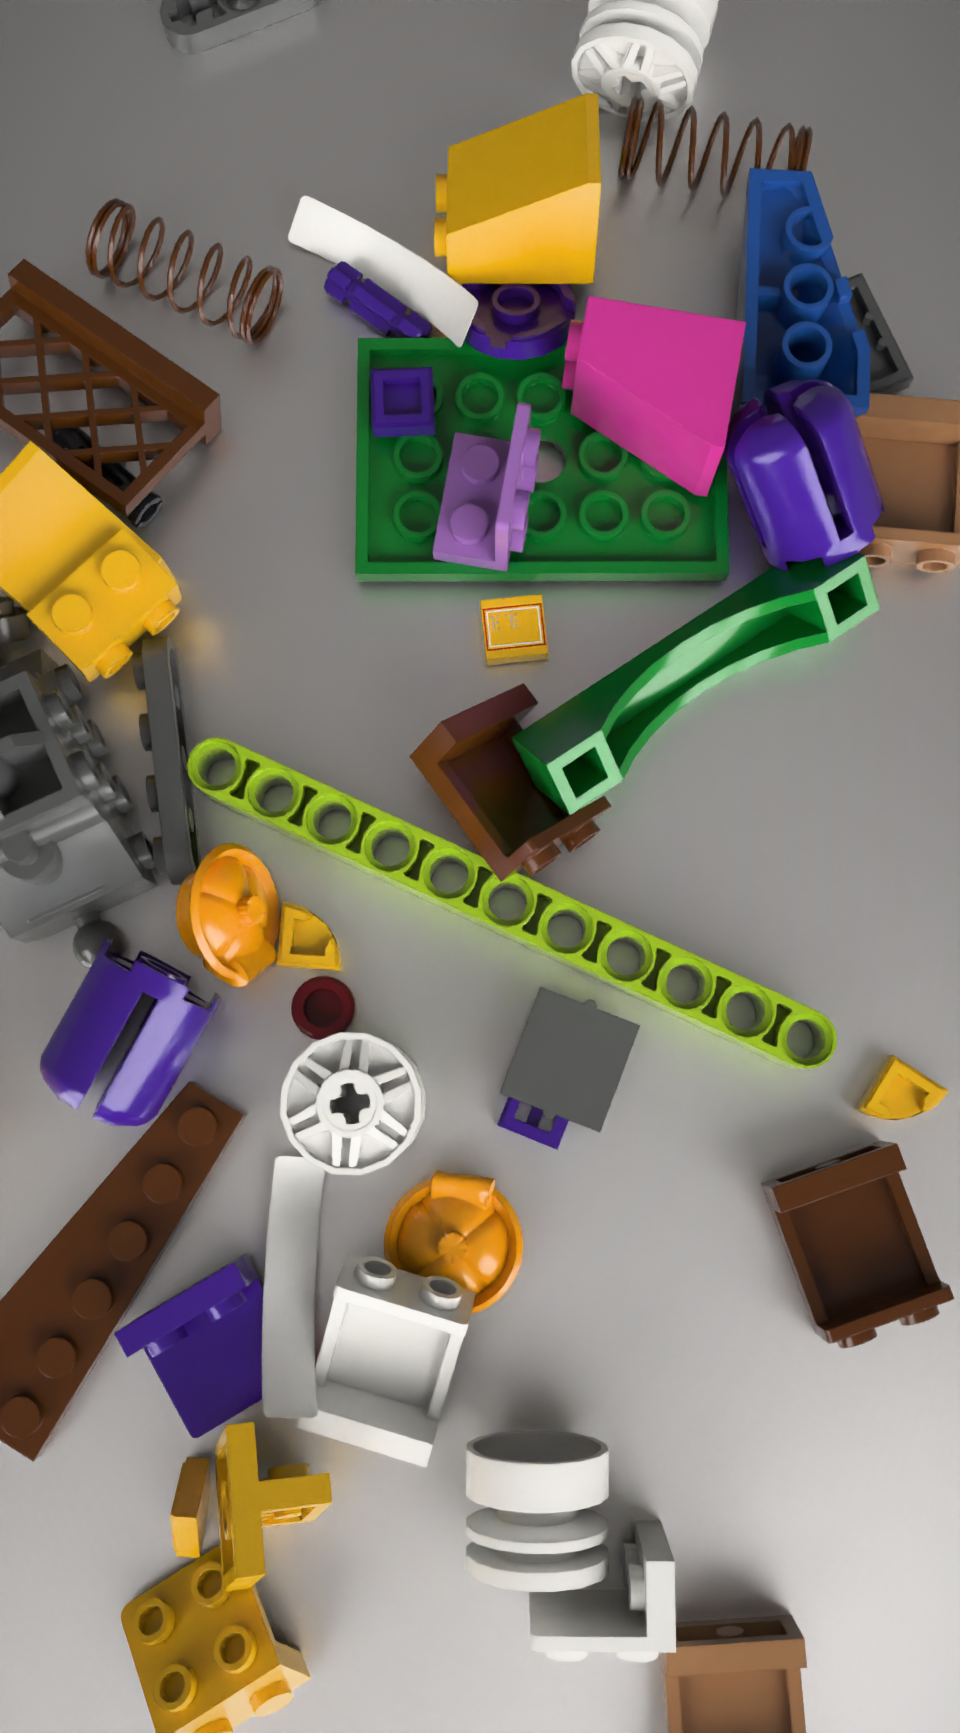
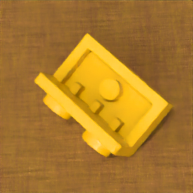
M122 528L26 615L72 662L88 682H92L100 674L106 679L118 672L133 654L129 647L147 631L153 636L165 629L178 615L180 609L176 604L182 597L178 584Z

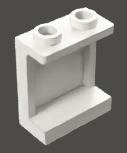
M348 1254L336 1281L333 1292L334 1301L315 1367L317 1416L312 1419L299 1418L296 1428L427 1467L461 1344L469 1325L476 1292L463 1289L458 1283L446 1277L429 1276L426 1278L396 1269L391 1262L379 1257L367 1256L360 1258Z

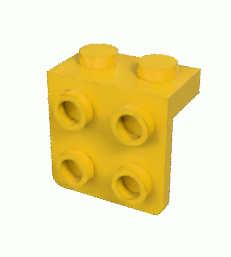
M220 1545L127 1603L122 1610V1626L156 1733H234L233 1728L252 1715L258 1717L265 1716L284 1707L293 1698L292 1690L311 1678L302 1653L275 1640L255 1584L251 1588L223 1592Z

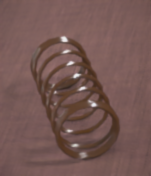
M636 95L632 98L618 170L620 180L625 178L626 181H629L635 176L657 112L658 128L655 173L659 187L666 182L670 174L690 115L688 188L691 193L696 190L700 183L722 121L724 127L720 176L721 196L725 198L730 192L744 150L755 125L756 152L754 168L760 169L762 123L756 117L750 122L744 134L726 184L730 125L729 117L724 111L718 116L694 180L697 114L692 105L684 114L665 171L661 175L664 130V105L661 100H658L653 106L634 161L644 99L642 96L638 99ZM791 123L784 126L776 139L765 169H772L782 140L789 130L787 170L806 171L813 135L812 128L809 126L806 129L804 125L800 127L795 141V130Z
M115 198L106 202L98 211L92 222L85 250L86 264L91 275L101 279L111 275L115 284L124 289L134 286L139 282L140 290L146 299L156 301L168 295L173 309L180 314L190 312L198 306V313L205 325L213 327L227 319L228 327L233 337L242 339L243 342L255 345L264 339L276 318L281 304L284 280L280 269L269 265L260 270L254 278L242 306L239 323L240 333H238L233 327L232 313L240 303L251 277L253 266L250 256H245L239 262L234 272L227 299L226 313L218 320L211 321L204 315L202 302L211 291L221 268L223 247L220 243L214 244L204 259L197 285V300L191 306L182 308L175 303L172 290L179 283L188 267L194 246L192 231L189 229L184 231L175 243L167 272V289L161 294L152 295L145 289L143 278L150 271L160 253L165 233L163 219L158 216L150 222L145 230L138 254L137 277L133 281L125 283L117 278L115 271L126 256L136 221L135 209L133 205ZM120 207L121 209L110 231L108 264L99 271L96 260L98 242L109 216L116 208ZM122 219L120 238L113 254L116 232ZM159 223V236L154 252L143 269L147 242L155 225ZM188 236V248L183 264L173 280L177 255L183 241ZM218 249L217 260L212 276L206 288L203 291L205 276L210 260L215 251ZM247 263L244 280L233 302L239 276ZM273 275L270 300L259 320L251 328L253 311L265 283Z

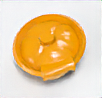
M226 843L215 847L204 857L198 869L189 874L181 884L176 899V922L184 944L194 955L203 958V966L208 971L231 986L243 987L277 960V953L274 947L280 925L279 900L269 871L254 852L236 843Z
M436 1170L432 1178L411 1188L398 1201L389 1217L384 1234L385 1260L391 1262L396 1269L426 1278L429 1276L446 1277L458 1283L461 1288L476 1292L471 1314L489 1307L504 1295L518 1273L523 1253L522 1231L514 1209L507 1199L495 1189L494 1178L478 1175L445 1173Z

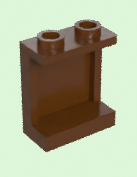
M524 683L441 721L409 756L500 882L523 868L530 877L534 876L562 855L559 847L562 845L565 846L569 853L580 848L601 831L595 821L612 807L606 797L603 796L569 815L535 787L512 740L513 736L523 730L519 723L538 704V701Z
M878 1141L761 1183L815 1333L829 1344L838 1342L840 1348L854 1347L869 1342L877 1337L876 1327L896 1320H900L901 1325L904 1326L928 1321L939 1315L940 1312L937 1305L954 1299L950 1285L942 1282L937 1275L899 1172L907 1168L897 1143Z

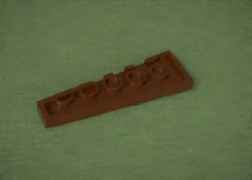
M189 1081L1 1299V1442L33 1462L41 1456L248 1115L247 1113L198 1083Z

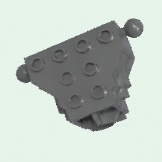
M40 648L5 665H2L0 659V925L11 939L28 943L52 936L76 924L78 931L73 939V952L77 960L83 966L90 969L95 960L94 957L105 938L114 939L108 951L123 955L125 942L121 931L111 922L102 920L99 913L158 886L151 871L155 867L153 847L143 831L135 834L126 815V812L134 809L132 800L118 775L111 777L102 762L101 756L109 753L108 747L94 720L86 721L77 706L76 701L84 698V694L74 672L67 663L59 666Z

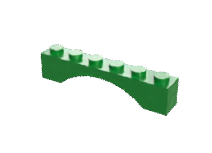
M856 553L829 567H825L822 557L803 562L785 561L789 571L772 567L513 736L512 740L535 787L566 813L572 815L623 781L634 758L649 738L673 714L701 693L730 676L763 661L799 649L832 642L880 610L865 555Z

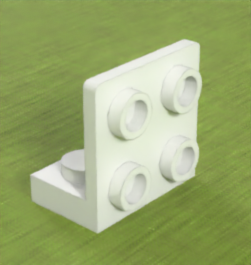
M634 1520L635 1543H623L622 1551L624 1587L628 1588V1590L529 1592L531 1650L545 1652L546 1657L562 1662L582 1660L587 1657V1652H616L618 1658L630 1662L655 1660L658 1658V1652L676 1653L675 1560L661 1521Z

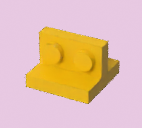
M254 1422L226 1425L214 1448L223 1592L251 1588L266 1575L263 1527L313 1521L332 1503L330 1473L310 1475V1464L307 1463L271 1468L268 1470V1478L259 1481Z

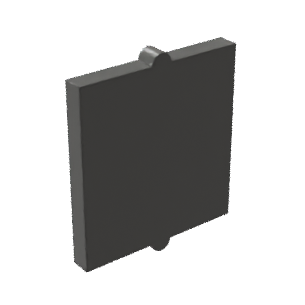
M540 987L500 1093L543 1110V1116L546 1119H553L557 1115L601 1132L640 1025L597 1009L594 1000L589 999L581 1003Z

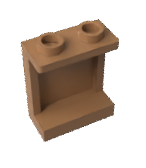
M870 393L867 413L856 416V420L886 512L881 510V515L872 526L875 539L858 553L865 555L868 567H882L892 562L914 563L916 568L923 572L940 573L950 571L960 565V401Z
M792 1615L676 1622V1653L661 1652L667 1733H806L800 1669L807 1668L805 1639Z

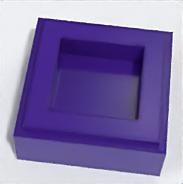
M432 367L370 369L372 430L374 437L435 435Z

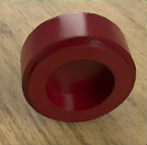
M318 976L307 980L297 989L292 1000L291 1013L295 1025L303 1034L310 1038L321 1040L339 1032L346 1033L352 1027L357 1014V1003L353 992L346 984L333 977Z

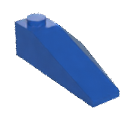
M750 168L748 172L736 321L746 322L730 420L734 413L751 398L761 401L767 415H769L763 398V393L766 389L790 380L811 378L829 382L839 388L850 400L855 417L866 414L869 409L871 348L865 330H859L850 304L853 294L847 276L841 277L831 246L833 234L811 171Z

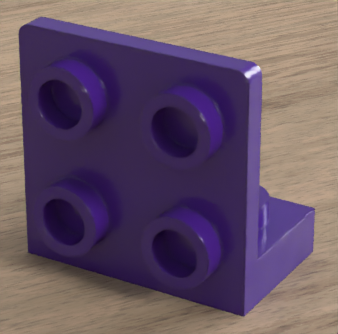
M247 1254L242 1255L134 1319L114 1333L127 1358L144 1349L192 1438H199L262 1400L264 1285Z

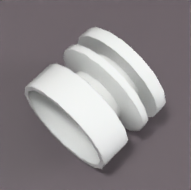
M589 0L588 16L581 25L579 42L575 46L571 60L572 78L582 94L598 93L599 107L615 115L628 118L631 100L635 95L638 99L641 96L644 99L641 121L649 120L653 106L658 100H661L664 105V120L683 113L692 102L695 94L697 76L700 74L703 64L704 48L709 43L719 0ZM658 112L654 121H658Z
M339 1032L313 1042L293 1061L281 1087L280 1117L289 1142L308 1163L334 1175H364L388 1166L415 1141L426 1116V1088L418 1066L399 1046L368 1033ZM354 1083V1089L357 1094H368L370 1098V1107L359 1111L360 1122H352L350 1113L346 1111L338 1112L336 1100L347 1095L346 1085Z
M556 1431L500 1432L480 1436L467 1443L466 1497L477 1504L488 1506V1508L477 1510L466 1517V1537L473 1541L466 1546V1573L478 1582L501 1589L522 1592H558L581 1589L596 1584L609 1574L608 1548L602 1544L609 1537L608 1520L596 1511L585 1509L599 1505L609 1497V1461L606 1443L589 1436Z

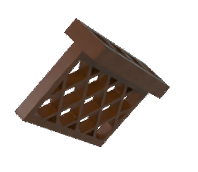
M23 259L8 273L11 289L0 298V328L16 315L34 327L35 339L0 341V358L37 356L39 376L2 378L0 360V428L24 445H27L30 441L33 442L78 483L127 517L198 442L207 446L220 433V394L36 266ZM72 354L82 361L83 373L47 375L45 355ZM120 387L131 395L132 407L95 409L93 389ZM86 390L88 410L51 413L49 392ZM41 393L43 413L14 415L5 408L4 395ZM139 401L145 406H139ZM168 421L181 430L171 442L144 444L141 423ZM135 424L137 445L99 447L97 426ZM90 427L92 448L64 450L54 443L52 429ZM37 430H44L45 436ZM146 460H153L148 466L146 465ZM139 461L140 474L124 491L103 477L101 464ZM94 464V470H92L87 465Z

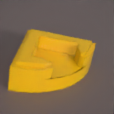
M282 902L277 966L342 972L340 947L329 927L307 909Z
M888 1055L855 1110L878 1119H907L935 1107L949 1090L896 1056Z
M187 1457L186 1462L182 1464L170 1514L173 1547L178 1557L200 1558L210 1490V1459Z

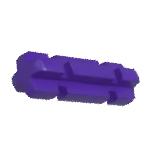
M340 261L328 272L324 284L326 293L342 305L346 301L350 302L348 309L385 337L389 338L391 333L395 336L394 338L430 337L432 327L428 321L413 311L410 315L406 314L407 306L372 280L367 278L365 282L361 281L363 274L349 263Z

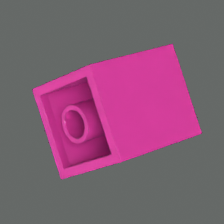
M588 296L584 321L571 320L565 352L566 364L562 388L573 390L571 414L694 495L707 497L725 448L746 322Z

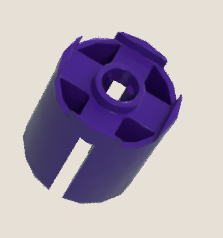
M813 378L790 380L766 389L763 393V398L769 415H767L761 401L751 398L731 418L723 452L763 554L769 564L783 571H789L785 561L803 562L822 557L825 567L832 566L855 555L875 539L872 526L881 515V510L886 512L851 402L839 388L829 382Z
M105 938L94 957L95 960L41 1055L40 1072L56 1097L77 1110L143 993L154 997L152 1005L105 1088L92 1116L93 1119L111 1126H140L152 1120L160 1111L209 1020L212 1019L220 1005L222 998L215 992L210 1003L206 1002L198 995L189 991L190 988L186 987L191 978L188 974L142 950L138 953L135 961L108 951L114 939Z

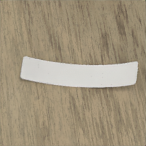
M309 196L301 197L288 234V239L291 243L335 264H338L340 261L349 263L363 274L362 279L366 280L368 278L433 324L457 347L460 348L478 308V300L443 271L384 234Z
M278 1156L275 1159L272 1179L262 1314L263 1414L268 1418L312 1419L317 1416L315 1289L320 1211L325 1170L308 1163L304 1157Z

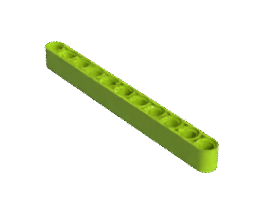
M220 737L205 739L198 743L189 754L187 762L188 776L193 784L214 803L779 1065L792 1069L815 1068L829 1061L835 1052L837 1035L835 1027L829 1018L819 1011L519 873H515L500 882L482 856L228 739ZM224 758L235 760L236 769L230 781L216 786L208 784L207 773L214 762ZM278 784L289 785L293 788V798L287 808L278 812L266 811L263 808L264 794L269 788ZM333 810L346 811L351 815V825L346 834L335 839L325 838L320 835V820L326 813ZM388 836L402 837L409 843V853L405 860L398 865L387 866L376 860V847L381 840ZM446 862H455L463 866L468 873L465 885L460 890L452 893L441 892L435 888L431 879L433 872L439 865ZM504 888L518 891L523 896L526 904V909L521 916L513 920H503L495 916L489 908L490 898L495 892ZM563 914L576 918L583 929L582 941L574 947L568 948L558 946L552 942L547 929L551 919ZM626 941L637 948L640 953L641 962L636 973L622 975L610 967L607 961V951L612 943ZM681 967L688 969L697 978L699 988L693 1001L683 1003L671 997L667 990L666 981L668 974L673 968ZM736 994L748 997L756 1007V1020L752 1027L746 1031L734 1027L727 1018V1004L732 996ZM797 1021L808 1025L815 1037L814 1049L804 1058H800L792 1053L787 1044L788 1030Z

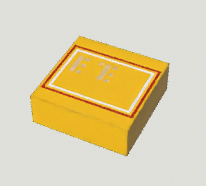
M542 594L480 600L487 666L548 660Z

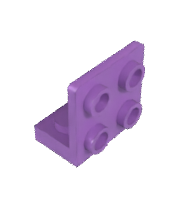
M518 402L511 441L455 432L433 547L434 560L507 572L511 551L523 553L529 514H527L530 493H533L535 488L541 428L530 427L531 404Z

